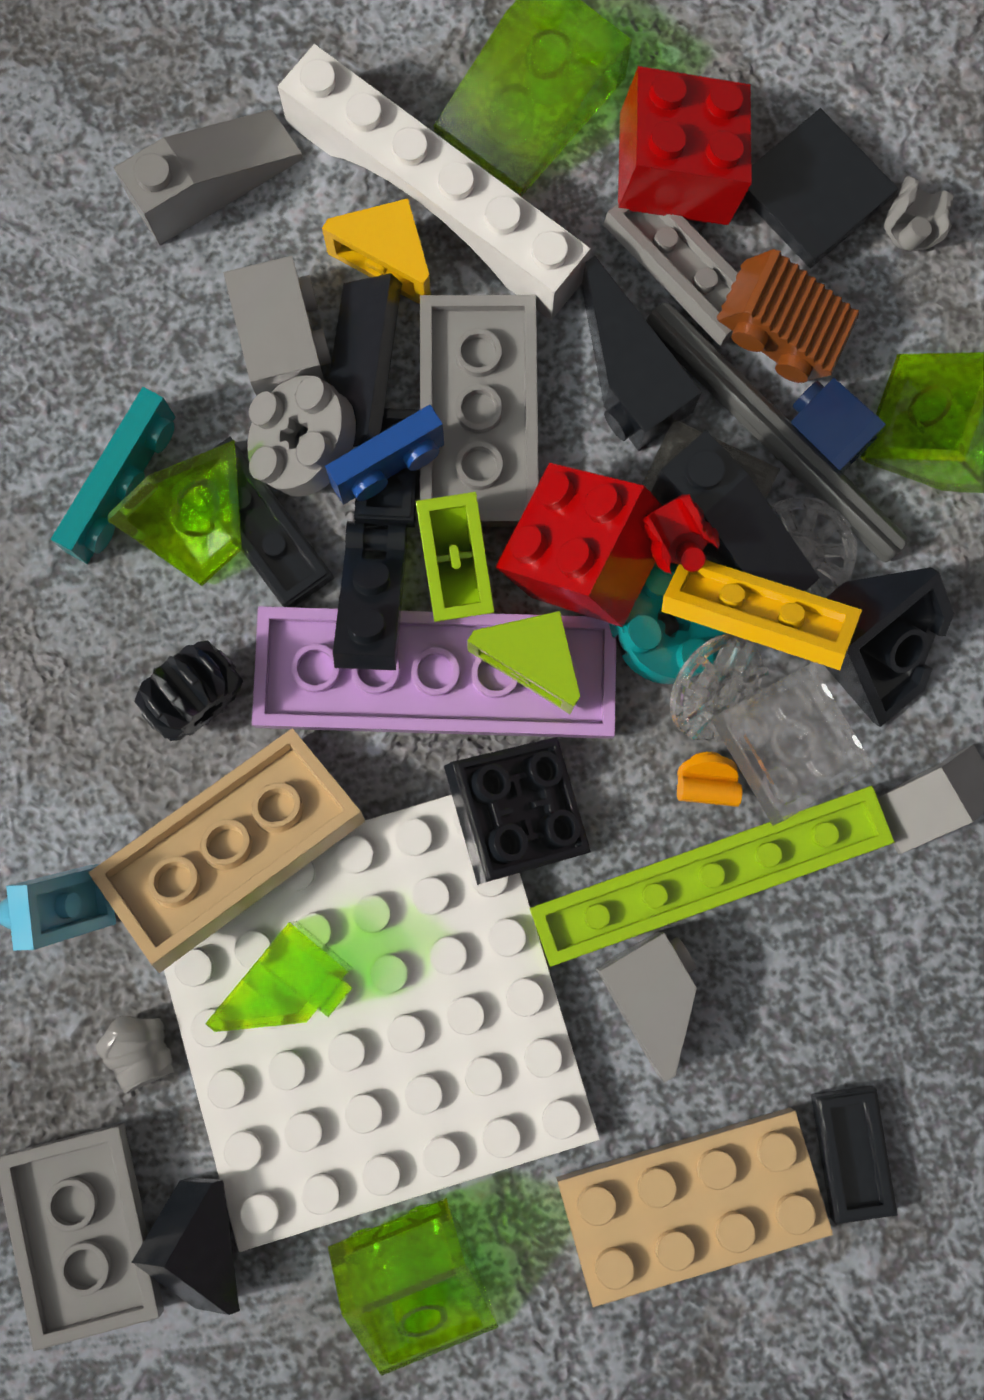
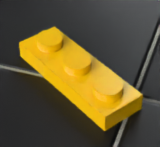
M705 560L704 566L695 572L687 571L681 564L678 565L663 596L661 612L840 671L862 610Z

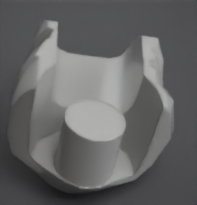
M907 176L901 184L899 196L894 200L884 223V229L893 244L902 250L918 251L928 249L943 241L952 227L949 212L953 206L954 195L944 190L935 194L927 193L917 189L918 179Z
M117 1017L96 1045L97 1053L103 1059V1063L108 1069H112L116 1073L115 1077L125 1094L174 1073L171 1051L164 1043V1025L160 1018Z

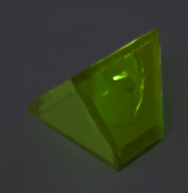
M235 440L148 475L108 514V521L203 586L242 551Z

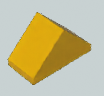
M408 198L327 219L322 227L327 253L330 256L369 277L391 273L402 283L401 295L420 304V295H431L429 271Z

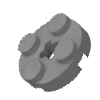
M308 375L293 377L278 385L272 392L264 391L258 394L253 399L249 408V418L252 422L247 444L249 471L253 478L290 496H307L326 487L330 481L325 465L336 460L339 456L348 453L353 448L356 434V420L353 407L345 396L337 392L334 386L319 377ZM303 426L308 427L307 433L299 437L296 447L294 442L298 431Z

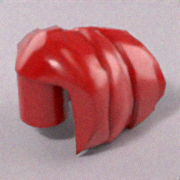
M690 494L681 495L643 518L645 530L652 541V557L655 559L657 566L665 573L672 574L670 563L681 564L685 570L690 572L698 571L705 564L706 557L703 549L706 544L711 543L716 548L720 546L718 531L709 522L705 521L704 512L697 503L692 501Z

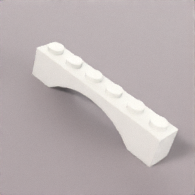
M313 44L277 86L288 125L328 155L362 166L413 197L464 240L509 290L516 295H536V310L549 320L555 317L582 284L585 262L589 260L590 247L317 45Z

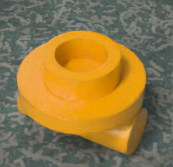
M701 752L693 755L678 768V801L739 807L743 790L741 783H738L737 765L731 759L716 752Z

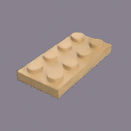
M292 728L88 873L150 964L160 973L363 824L365 819L360 809Z
M791 1107L556 1177L592 1307L833 1235L796 1111Z

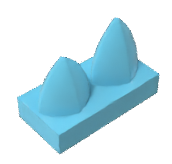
M100 864L87 865L6 886L7 898L0 902V925L11 929L13 951L36 950L115 925V911L88 873Z

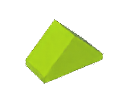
M476 492L415 501L434 622L494 613Z
M560 611L477 629L472 632L467 640L468 652L563 711L571 714L580 698V692Z

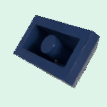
M834 377L825 387L818 380L815 381L792 406L799 414L791 423L843 473L886 430V424Z

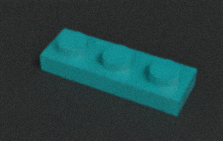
M145 387L141 388L50 539L67 554L87 565L94 553L99 554L107 547L114 534V519L125 502L130 503L137 497L145 480L144 469L155 452L161 453L173 436L175 428L173 421L176 416L164 397Z

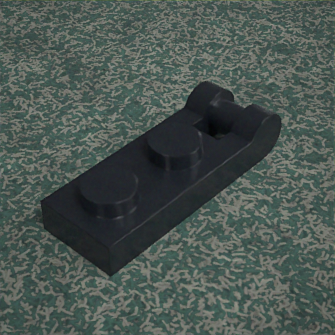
M347 521L345 555L333 646L334 668L396 670L407 552L406 524H388V529L366 528L365 523ZM366 551L386 552V559L365 558Z

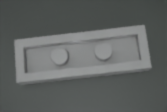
M618 204L610 209L606 214L603 226L720 346L731 337L733 331L717 320V315L722 311L721 306L727 300L726 296L732 290L731 285L736 281L738 273L683 216L670 214L661 216L629 211V209L618 208Z

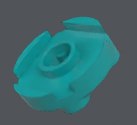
M655 562L624 626L620 627L609 623L612 637L614 638L618 635L620 645L626 652L622 658L635 673L655 683L674 684L685 679L694 678L710 669L724 649L727 633L674 616L678 622L679 630L674 632L671 637L665 634V623L658 620V613L665 614L661 612L663 596L678 565L670 563L672 573L670 574L661 570Z

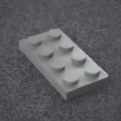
M420 295V410L430 404L443 423L444 446L439 448L438 456L429 464L420 468V500L476 492L481 527H516L539 483L536 295Z

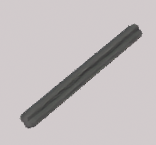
M661 303L649 314L646 319L647 323L675 359L881 561L888 562L892 560L907 545L909 541L907 535L834 466L670 303Z

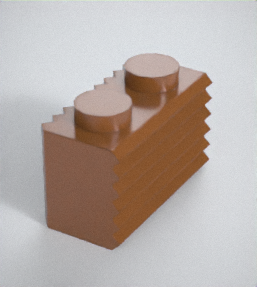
M772 249L746 259L740 266L741 270L736 275V281L731 285L732 290L727 294V300L721 306L722 311L717 315V320L733 331L731 338L738 346L748 351L762 352L777 363L775 366L776 372L789 381L805 383L810 380L831 376L858 319L859 310L852 309L849 303L842 302V297L835 296L832 290L825 289V284L818 283L815 277L808 276L807 271L799 269V264L791 263L790 258L782 256L779 250Z

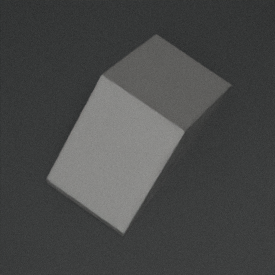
M974 744L877 797L895 842L893 846L898 854L905 853L966 826L984 814V761Z

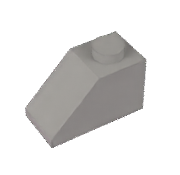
M657 931L595 969L655 1073L665 1083L676 1076L697 990L689 973L696 970L697 967L679 937L669 941L665 933Z

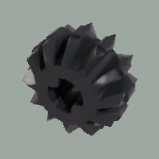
M208 640L200 641L194 645H186L176 655L169 656L167 661L161 666L154 668L153 674L141 683L134 702L142 711L141 716L153 730L156 729L165 739L177 741L183 739L186 735H193L199 728L208 725L218 714L223 713V709L235 700L243 680L236 672V666L225 653L216 649Z

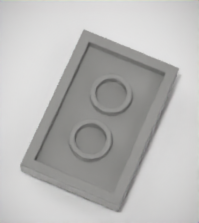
M125 1123L0 1155V1188L33 1351L159 1318L164 1312L159 1283L132 1263L147 1237L148 1231Z

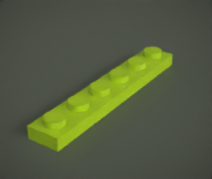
M868 786L552 899L529 909L548 964L552 967L895 842L873 786Z

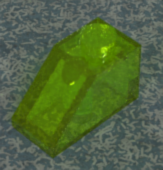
M291 921L284 927L205 1024L214 1032L307 1023L319 1011L329 1018L353 989L344 980L354 968L301 923Z

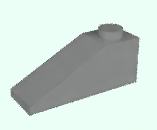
M270 109L163 137L113 168L131 203L160 246L301 161L303 157L278 117Z

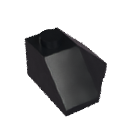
M931 567L846 581L826 597L827 599L862 610L841 670L825 667L870 720L879 727L884 725L925 690L933 668L925 664L936 635L946 636L954 615L939 571Z

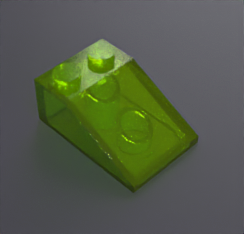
M516 0L505 12L433 125L434 132L522 197L625 80L632 39L581 0Z

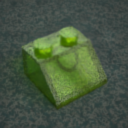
M984 352L897 354L876 415L886 424V430L860 458L868 464L941 491L984 493Z
M447 1198L432 1204L419 1205L411 1209L406 1215L374 1228L358 1230L350 1235L349 1238L328 1246L341 1314L381 1376L498 1328L493 1308L464 1231Z

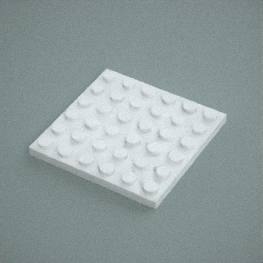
M452 795L365 820L363 824L164 970L219 1179L224 1182L226 1206L239 1252L600 1140L537 929L529 909L530 906L520 873L477 885Z

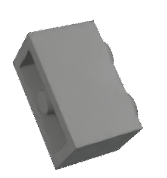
M292 256L223 272L249 380L256 396L264 391L272 392L281 383L297 376H316L324 380L321 366L331 364L332 362L323 328L314 331L311 328L308 312L318 310L310 275L298 277Z

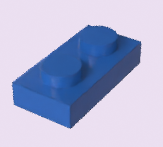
M429 404L325 465L330 484L342 504L344 505L354 498L358 501L367 500L382 491L388 484L387 479L408 467L411 471L417 470L433 461L440 452L439 448L444 446L443 423Z

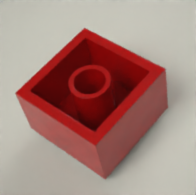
M638 66L620 112L618 208L666 216V214L678 215L688 220L729 225L752 183L751 84Z
M549 462L496 568L533 599L623 627L655 564V559L652 557L651 552L652 541L645 530L643 518L662 505L644 485Z

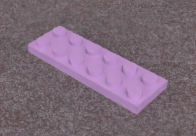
M258 606L252 726L255 728L613 739L615 736L617 636L612 637L609 623L589 616H561L580 692V698L571 714H568L468 652L467 640L474 630L539 615L489 613L434 622L433 612L401 611L396 670L334 668L333 646L338 609Z

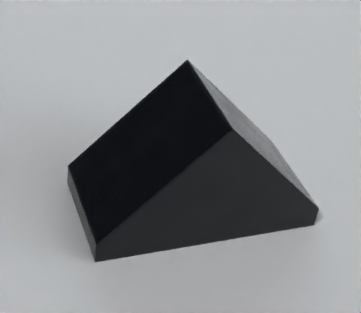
M191 1177L180 1180L132 1260V1263L195 1309L231 1315L239 1312L240 1308L224 1182L220 1179Z

